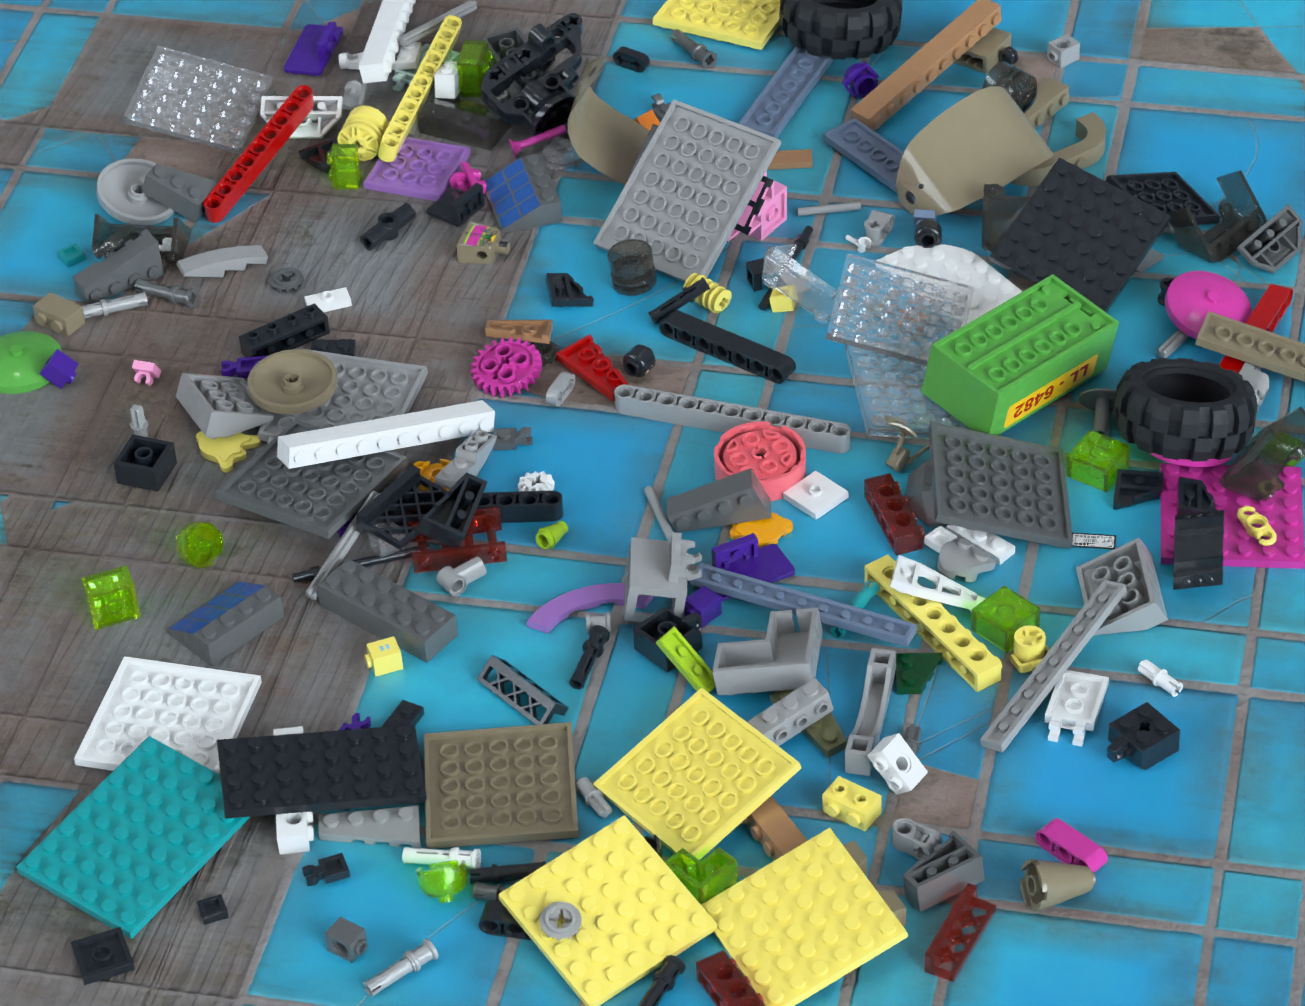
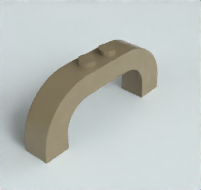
M1094 112L1077 118L1076 136L1082 141L1054 152L1053 157L1010 183L1021 186H1039L1059 157L1081 169L1090 167L1098 162L1105 152L1106 127L1102 119Z

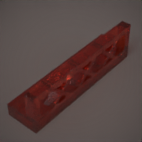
M967 883L924 954V972L954 982L996 911L995 904L977 898L976 885ZM975 907L987 911L984 915L974 917L972 913ZM973 925L975 932L964 935L962 928ZM962 943L965 949L953 953L951 946ZM950 961L954 965L951 972L939 968L942 963Z

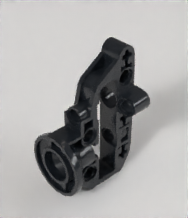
M570 13L547 28L541 23L535 25L530 30L526 43L498 61L486 72L481 84V99L503 123L523 125L535 136L552 128L565 125L568 122L575 99L570 90L574 88L573 84L579 79V74L576 70L582 63L581 16L576 13ZM565 48L573 54L538 80L530 82L521 92L505 103H501L496 98V96L508 89L510 84L520 77L524 78L536 68L540 71L548 69L553 61H555V55Z

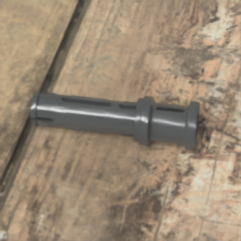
M678 29L671 33L673 35L670 37L671 40L688 51L693 60L700 61L701 65L707 69L714 66L717 61V55L713 51H708L704 44H697Z
M138 279L135 283L136 292H145L148 295L166 298L173 304L182 303L186 304L187 307L193 308L198 300V291L191 288L187 290L179 285L171 287L143 279Z

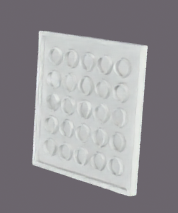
M124 656L74 757L75 765L114 771L150 736L213 770L219 764L217 740L237 738L262 683L261 676Z

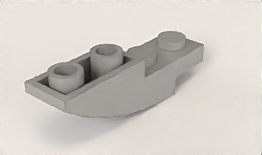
M484 430L473 432L456 449V457L435 476V484L451 489L466 472L476 476L487 460L497 436L489 434Z

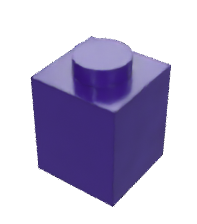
M56 349L46 361L39 374L61 389L66 383L71 384L75 379L77 373L74 371L78 363Z
M706 586L701 587L686 598L684 615L687 616L693 612L698 613L702 617L701 628H703L722 614L721 596Z

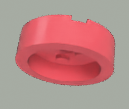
M757 421L733 427L720 437V442L714 448L716 481L752 468L769 496L770 502L783 498V492L806 477L805 444L794 430L784 425L780 428L771 426L770 422Z

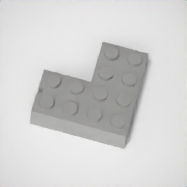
M818 608L796 610L800 632H796L792 610L770 612L766 639L718 643L712 671L717 694L731 696L741 693L755 694L765 691L780 692L798 689L816 677L823 633Z

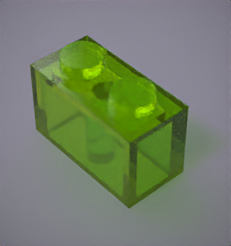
M332 144L331 152L327 153V164H331L329 180L333 181L334 189L358 190L361 181V169L357 144Z

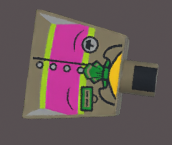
M469 221L457 244L459 263L491 264L498 253L508 255L510 251V242L501 241L499 229Z

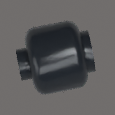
M925 219L919 222L914 233L916 245L923 248H933L940 245L942 241V228L940 224L932 219Z
M641 344L635 345L623 357L625 371L630 376L643 377L656 363L652 349Z

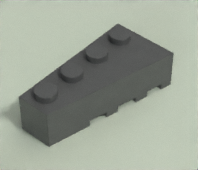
M752 468L668 498L667 518L676 532L680 533L772 518L771 502Z

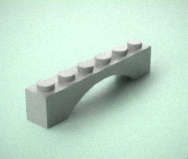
M871 649L858 718L852 733L849 734L845 750V773L870 776L873 763L867 755L879 742L896 674V651Z

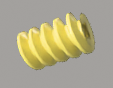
M691 274L684 283V287L688 288L703 277L711 288L694 299L695 302L713 313H720L729 305L732 298L731 291L725 290L723 286H719L718 283L713 282L705 275Z

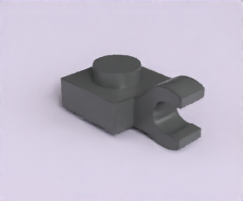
M658 93L652 95L651 98L655 101L652 104L653 111L661 123L671 102L665 104L663 97Z
M523 427L518 432L516 428L494 429L493 435L497 436L493 446L494 451L515 450L516 445H532L531 427Z

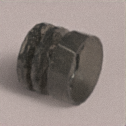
M1004 61L999 62L989 71L985 78L983 89L994 86L1005 88L1023 112L1035 97L1037 81L1033 75L1019 70L1017 67Z
M628 239L618 242L609 249L607 258L611 270L612 285L616 292L626 296H636L648 292L656 285L657 276L653 264V252L647 242L639 239Z

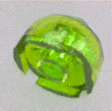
M203 521L188 523L177 535V552L184 562L193 567L206 568L212 566L215 563L213 560L216 559L217 555L220 556L223 551V535L212 523Z
M457 860L429 864L430 870L423 871V867L416 869L417 881L422 892L430 898H439V903L453 901L454 895L461 893L468 881L465 860H462L460 865H458Z

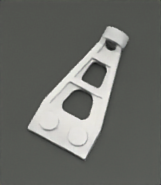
M414 42L407 47L399 44V51L396 53L398 57L392 64V70L416 69L422 52L421 42ZM348 52L340 53V68L359 69L363 52L353 55Z
M901 555L898 556L890 587L900 593H907L912 596L966 608L972 614L981 615L986 598L977 595V593L919 562ZM918 576L925 577L934 582L936 589L918 585ZM942 588H945L956 595L942 592Z

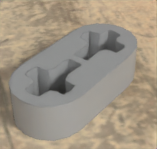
M562 371L549 387L546 394V402L557 407L560 406L574 388L575 375Z

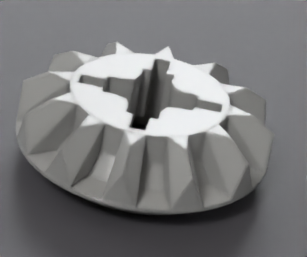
M567 902L551 903L543 909L540 915L541 931H544L548 938L553 937L558 941L564 938L570 940L572 935L578 934L579 928L582 925L579 910ZM563 914L564 922L566 923H563V927L559 928L557 921L560 915Z

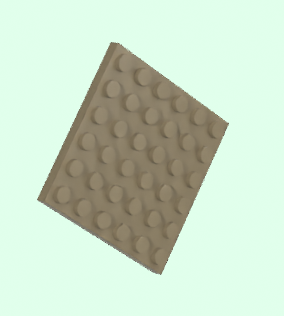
M571 722L424 734L427 849L579 837Z

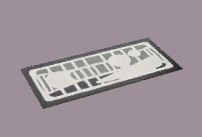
M1072 532L1073 543L1071 547L1115 549L1116 535Z

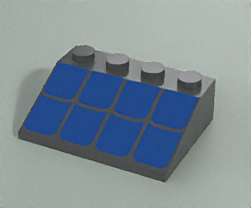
M540 153L520 157L484 180L487 184L485 195L501 234L562 222L561 201Z
M237 581L168 627L166 633L213 666L284 617L282 599L280 595L266 585Z

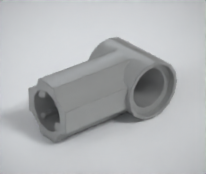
M477 556L456 568L451 566L442 568L436 580L452 596H458L464 592L467 584L487 574L486 567Z

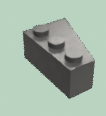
M955 831L948 835L949 839L942 845L937 844L933 848L934 852L928 858H921L903 874L906 899L919 912L985 880L982 856Z

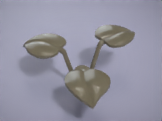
M881 415L879 417L878 428L893 429L901 434L896 447L885 462L888 467L900 473L906 463L911 465L917 457L930 448V445L927 444L912 457H909L911 452L904 448L902 444L906 436L916 439V433L907 425L898 422L891 416Z

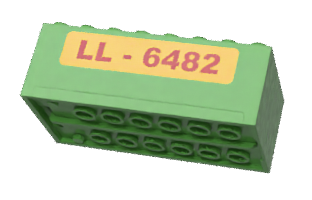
M1052 274L933 343L921 392L969 429L998 436L1106 370L1119 322Z

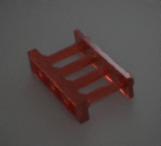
M499 507L475 511L464 538L465 546L451 548L441 543L442 549L428 551L426 540H431L432 538L421 533L411 541H417L418 553H412L414 574L437 571L446 566L456 568L477 556L483 561V564L507 561L505 541L497 542L496 531L502 530ZM419 521L407 522L408 527L418 526ZM486 532L488 543L474 545L473 534Z

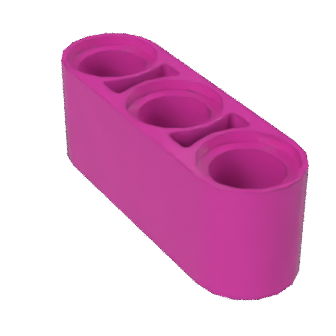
M1054 818L1035 833V839L1039 846L1063 863L1088 866L1095 873L1108 862V856L1103 848L1058 818Z

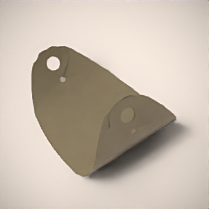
M598 57L585 65L568 118V135L573 148L581 159L599 172L626 185L629 180V174L650 130L612 108L591 89L590 84L602 71L604 65L603 57ZM594 68H597L595 73L592 76L588 77L590 72Z
M1000 86L987 87L972 93L942 112L909 142L900 161L896 179L898 198L905 209L913 215L914 209L935 210L936 216L959 210L990 195L1053 157L1054 154L1007 90ZM919 184H923V189L919 188ZM908 191L914 194V203H910L907 200L906 193Z

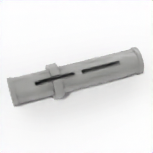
M142 292L111 300L101 299L100 302L81 306L84 319L100 315L108 316L109 313L135 307L147 306L148 301L146 293Z

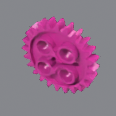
M512 337L506 342L501 338L500 343L493 340V346L490 347L485 344L486 350H478L479 356L473 357L474 362L471 363L472 370L470 371L474 384L478 386V390L483 389L484 394H488L491 391L492 397H495L497 393H500L501 398L504 397L505 393L512 397L515 391L521 394L520 389L522 388L529 390L528 384L535 385L534 378H540L539 372L542 371L541 365L543 363L539 350H536L534 344L529 345L528 340L522 343L521 338H518L515 342Z

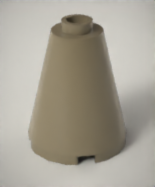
M1029 859L1023 863L1021 871L1025 870V878L1020 879L1021 893L1025 904L1033 907L1031 909L1033 912L1044 910L1088 893L1096 882L1095 874L1088 866Z

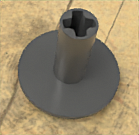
M1096 388L1086 390L1079 395L1081 405L1095 410L1093 435L1096 437L1109 436L1111 412L1114 411L1116 390Z

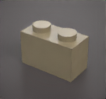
M51 292L33 305L36 323L67 337L85 324L82 306Z

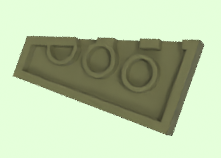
M796 689L775 691L770 694V701L775 704ZM831 712L801 731L826 758L844 750L847 746V740Z

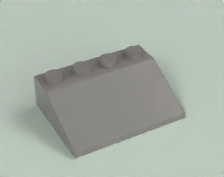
M191 373L181 374L176 398L206 437L211 439L229 437L273 421L274 416L271 412L260 408L253 402L249 395L248 384L244 378Z
M1140 537L1076 567L1084 605L1104 580L1125 584L1127 589L1126 594L1094 635L1147 630L1168 620L1152 554Z

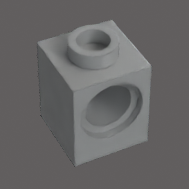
M1068 34L1048 42V60L1058 67L1062 68L1079 60L1080 42Z

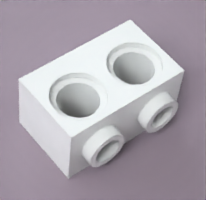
M447 61L435 73V98L455 99L463 88L462 64Z

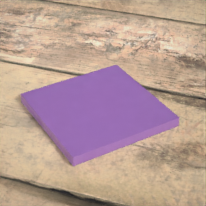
M406 137L394 161L385 162L380 158L363 182L364 189L437 201L447 193L451 186V176L456 172H460L462 169L461 164L467 161L471 150L469 147Z

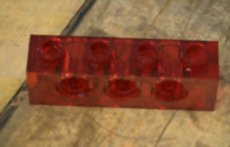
M890 473L864 479V497L895 556L921 550L925 532L922 525H918L915 512L909 509L907 497L902 496L898 481H894Z
M724 950L696 962L697 980L716 1006H765L761 994L755 993L749 978L740 973L736 961L733 958L730 959Z

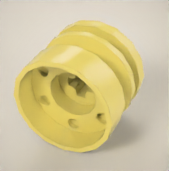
M359 106L350 111L338 135V145L342 152L348 157L359 161H367L374 158L379 151L382 137L389 125L385 115L371 106Z

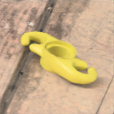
M1243 506L1238 509L1237 517L1246 528L1247 534L1255 537V539L1259 540V544L1263 546H1270L1276 542L1277 535L1265 516L1255 512V508L1251 506ZM1244 512H1251L1253 515H1246ZM1252 524H1261L1262 527H1260V528H1255V527H1252L1251 525H1252ZM1262 536L1269 537L1270 539L1264 540L1260 538Z

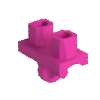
M462 162V172H456L450 178L451 186L457 190L462 189L464 193L475 183L483 185V192L485 194L487 184L485 181H480L481 173L479 169H471L468 162Z

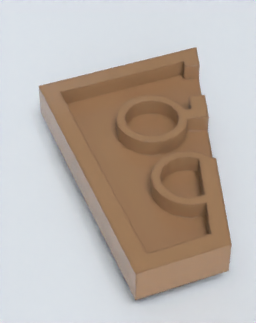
M487 320L486 336L495 339H509L512 337L513 340L521 338V341L528 340L529 342L550 344L553 320Z

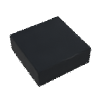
M222 894L197 901L204 925L229 918Z

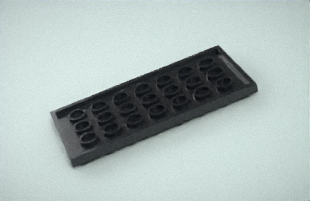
M415 725L217 740L225 818L425 803L427 795Z

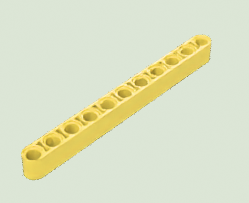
M446 16L382 137L378 151V157L381 160L392 162L396 159L435 84V73L446 62L458 39L462 21L457 16Z

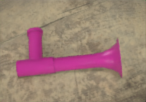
M563 124L525 140L512 141L509 138L508 140L516 158V155L522 149L545 140L558 139L560 135L567 132Z

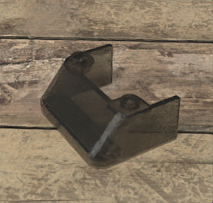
M1241 170L1216 178L1226 198L1220 201L1218 207L1223 220L1204 234H1202L1189 207L1167 213L1171 216L1168 224L1179 245L1210 263L1221 262L1238 250L1237 247L1267 222Z
M95 214L92 248L101 255H104L105 259L108 253L111 251L117 252L125 246V242L130 239L134 241L141 236L140 233L147 229L158 241V245H162L164 238H172L171 251H160L161 259H166V262L177 263L179 259L184 257L190 241L191 229L179 218L173 219V226L111 224L99 214Z
M1300 406L1260 430L1218 480L1224 489L1256 501H1267L1276 491L1283 488L1285 484L1278 477L1279 473L1288 462L1293 459L1298 461L1305 455V410Z

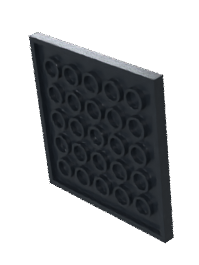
M1059 157L989 258L993 263L1034 285L1053 274L1107 313L1170 222L1171 216Z

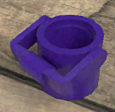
M867 62L855 63L846 70L842 85L855 99L857 97L864 98L878 86L877 79L880 76Z

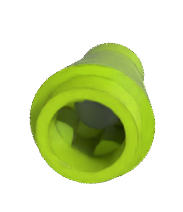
M558 521L555 524L539 529L535 537L538 546L542 549L554 548L563 535L568 532V526L564 521Z

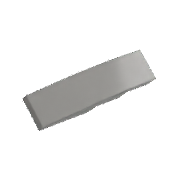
M261 245L236 246L196 254L179 260L177 266L183 276L223 277L225 270L245 271L246 264H266L268 256Z

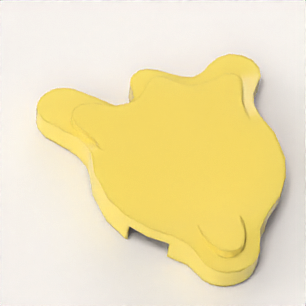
M202 431L196 434L201 455L205 459L217 463L221 471L225 473L233 469L235 462L247 458L246 449L257 448L261 444L258 435H245L241 432L229 437H218L216 439L206 437Z

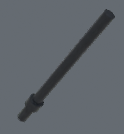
M806 226L802 234L798 235L794 241L795 246L784 262L790 268L793 266L801 250L805 249L808 245L809 237L813 232L811 226ZM777 275L758 306L763 311L770 304L772 290L779 288L782 284Z
M424 544L352 561L368 567L430 553L429 544ZM318 565L310 567L307 571L293 573V583L309 579L313 581L322 567Z

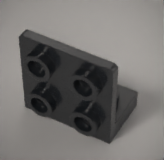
M475 183L464 193L450 189L427 208V214L460 227L485 206L483 185Z

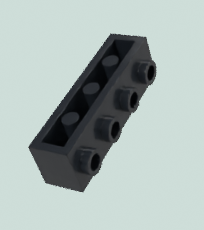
M315 303L239 336L241 353L244 357L268 356L280 351L300 347L330 333L328 316Z

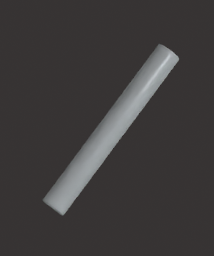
M851 202L797 208L798 216L856 211L861 210V203Z

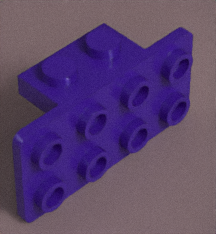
M329 21L326 26L307 24L284 65V72L311 76L322 75L343 34V28L337 27L336 22Z
M754 533L711 548L712 566L769 583L780 581L795 574V568L778 545L770 544L758 549V538ZM716 593L719 596H721V602L733 598L727 595Z

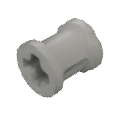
M610 612L600 615L586 613L587 634H589L590 628L595 625L603 626L611 633Z

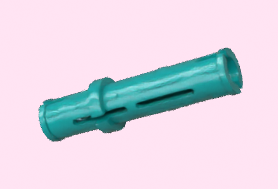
M868 580L850 603V606L865 609L879 591V585L873 582L869 586L872 580ZM832 626L830 629L833 636L837 637L839 634V639H842L848 631Z

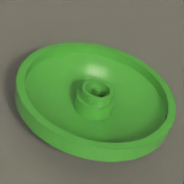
M19 331L0 336V393H25L50 383L39 373L56 349L62 352L58 342L46 334L33 331Z

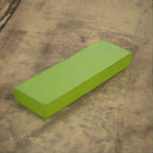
M675 626L655 642L696 691L703 688L710 693L716 687L712 670Z

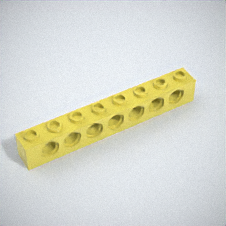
M886 555L865 565V583L868 580H872V583L869 585L871 586L873 582H876L880 588L876 594L904 621L917 624L916 633L936 653H942L943 659L976 692L1001 681L1002 663L1000 659L990 653L986 646L972 635L969 629H965L958 622L957 618L943 607L941 602L912 596L907 593H900L890 587L896 563L895 560Z

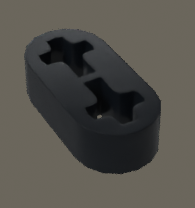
M622 46L613 54V60L618 66L641 73L650 65V59L646 54Z

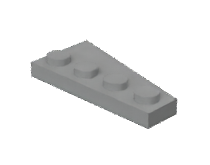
M418 805L318 815L320 840L352 843L354 840H362L365 844L375 845L376 842L389 843L392 847L408 844L412 845V848L421 849Z

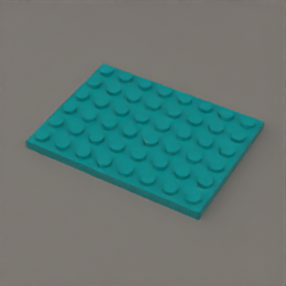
M148 736L16 866L18 874L113 929L121 927L123 935L132 939L250 817L225 818L220 774Z

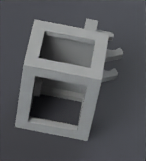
M672 532L670 541L631 537L625 570L624 621L643 622L653 615V613L635 612L638 595L672 598L671 611L682 618L687 596V581L702 577L700 569L696 571L687 570L688 565L702 561L701 553L696 555L688 554L689 548H695L694 541L681 540L682 533Z

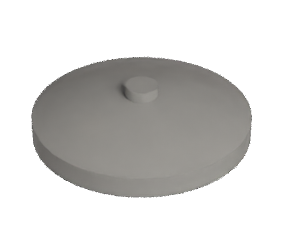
M135 158L122 159L109 164L100 173L96 185L97 199L102 208L112 217L128 224L148 226L161 223L175 213L174 210L142 192L145 175L156 163Z

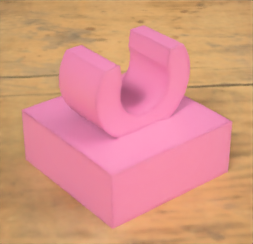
M138 360L133 362L132 369L136 372L134 380L137 384L141 383L143 377H147L145 383L148 386L152 385L153 378L159 379L161 370L155 363Z

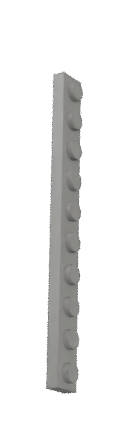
M1104 580L981 737L982 747L1004 752L1126 594L1125 584Z

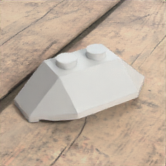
M262 96L260 115L266 123H268L289 96ZM313 96V109L289 139H322L342 117L343 97Z

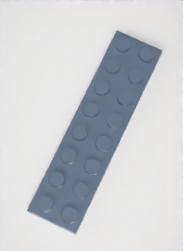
M795 47L738 124L777 138L834 59H831L830 56L813 55L808 53L807 49Z
M856 118L823 134V141L898 194L896 179L900 161L904 154L902 150ZM919 184V188L923 189V184ZM908 191L906 198L910 203H914L915 196L912 192Z

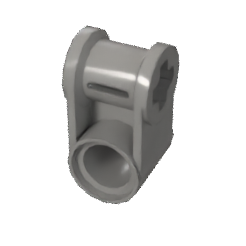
M872 210L869 218L864 223L865 237L871 239V247L882 245L887 235L892 231L895 221L893 214Z
M899 818L893 824V847L918 860L923 857L928 858L932 854L933 848L937 844H942V837L936 830L925 827L909 818Z

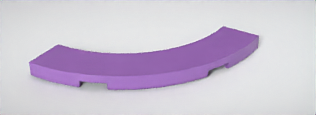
M625 583L592 585L562 594L533 613L527 620V627L548 634L557 624L568 618V614L580 609L583 611L599 607L602 603H615V605L624 606ZM638 595L636 607L646 609L655 596Z

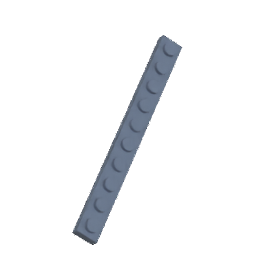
M702 563L696 568V570H701L702 577L690 580V585L699 588L706 586L713 592L779 611L792 610L793 615H797V609L818 608L821 623L908 647L917 632V624Z

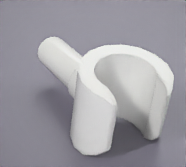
M847 235L845 238L847 241L858 246V252L860 253L865 252L866 247L868 249L871 248V239L868 237H861L857 240Z
M164 238L162 245H159V250L167 254L171 253L174 247V239Z

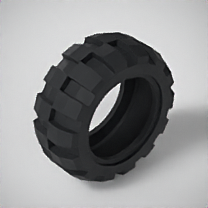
M781 0L779 22L785 37L789 38L790 43L797 48L807 49V52L810 54L830 56L831 59L845 60V58H868L872 53L878 55L885 51L897 37L901 25L902 0Z
M1187 358L1151 359L1150 362L1141 361L1132 365L1130 370H1126L1116 388L1113 414L1121 437L1128 443L1136 444L1138 449L1150 454L1162 455L1163 458L1174 460L1187 459L1192 462L1208 461V459L1221 460L1229 458L1233 453L1242 451L1254 433L1258 404L1250 382L1243 380L1242 375L1233 370H1226L1221 368V365L1207 361L1199 362Z

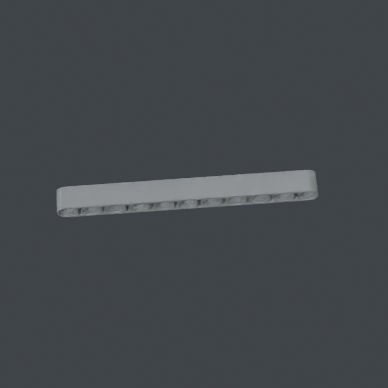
M620 385L614 391L616 411L623 415L722 433L744 423L766 421L770 422L771 426L781 428L784 425L794 430L802 438L805 448L842 454L848 452L851 447L850 427L844 423L632 385Z

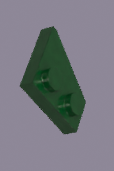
M896 653L897 695L922 694L926 688V683L934 676L935 668L938 664H942L943 654Z

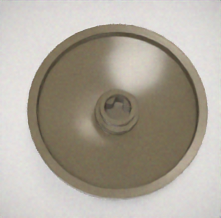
M303 349L285 350L271 354L259 361L252 368L248 376V390L253 402L266 411L278 414H298L321 406L332 397L338 383L336 368L327 357L320 353Z

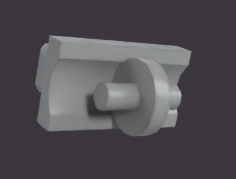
M351 80L345 84L342 109H347L348 115L355 107L363 106L367 83L360 84L356 80Z

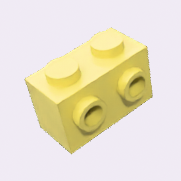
M840 776L822 794L824 813L865 832L882 813L881 795Z

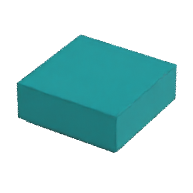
M76 243L57 251L58 258L67 267L86 260L85 253Z

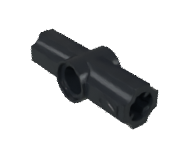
M405 202L392 213L386 212L379 215L378 223L360 236V242L364 245L365 249L371 251L383 241L396 239L398 237V230L416 217V211L410 204Z

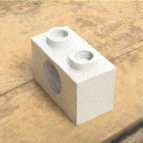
M899 733L883 738L867 755L874 768L879 771L887 782L888 787L896 795L911 791L928 773Z

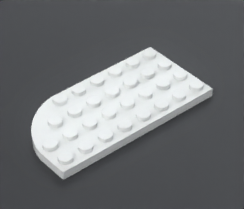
M940 244L933 248H923L919 245L904 247L876 260V268L953 332L1023 292L975 253L951 245Z

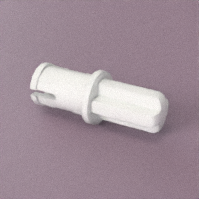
M1148 660L1139 663L1138 671L1153 681L1154 686H1160L1173 697L1178 695L1175 690L1181 692L1183 684L1168 675L1167 670H1161Z

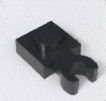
M343 853L319 859L318 866L306 865L302 868L307 886H314L322 879L328 884L350 877V871Z

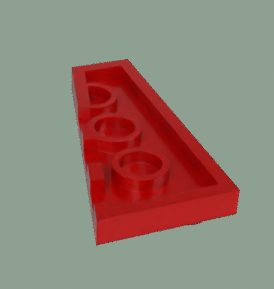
M590 334L556 353V360L611 401H615L614 391L616 387L629 385L618 369H614L611 360L603 355L600 346L593 342V337Z

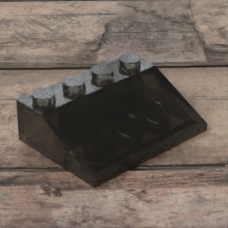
M437 98L426 101L417 112L419 133L489 151L495 147L513 125L503 123L486 105L458 98Z

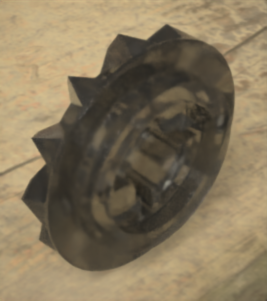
M550 341V344L538 342L529 344H534L536 350H539L544 367L547 363L553 364L554 360H556V353L560 351L558 345Z

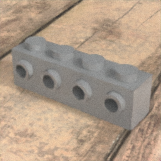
M814 677L747 721V723L777 746H780L833 711L834 708L828 691Z

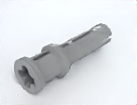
M424 939L422 944L414 950H407L404 952L402 959L363 982L366 992L373 997L411 971L418 972L421 966L428 961H435L439 958L435 946L429 939Z

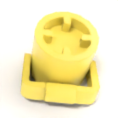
M1031 625L1023 626L1015 632L1014 653L1010 655V661L1018 672L1034 671L1050 649L1046 645L1045 632L1039 627Z

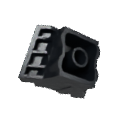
M1224 510L1175 515L1173 590L1223 584Z

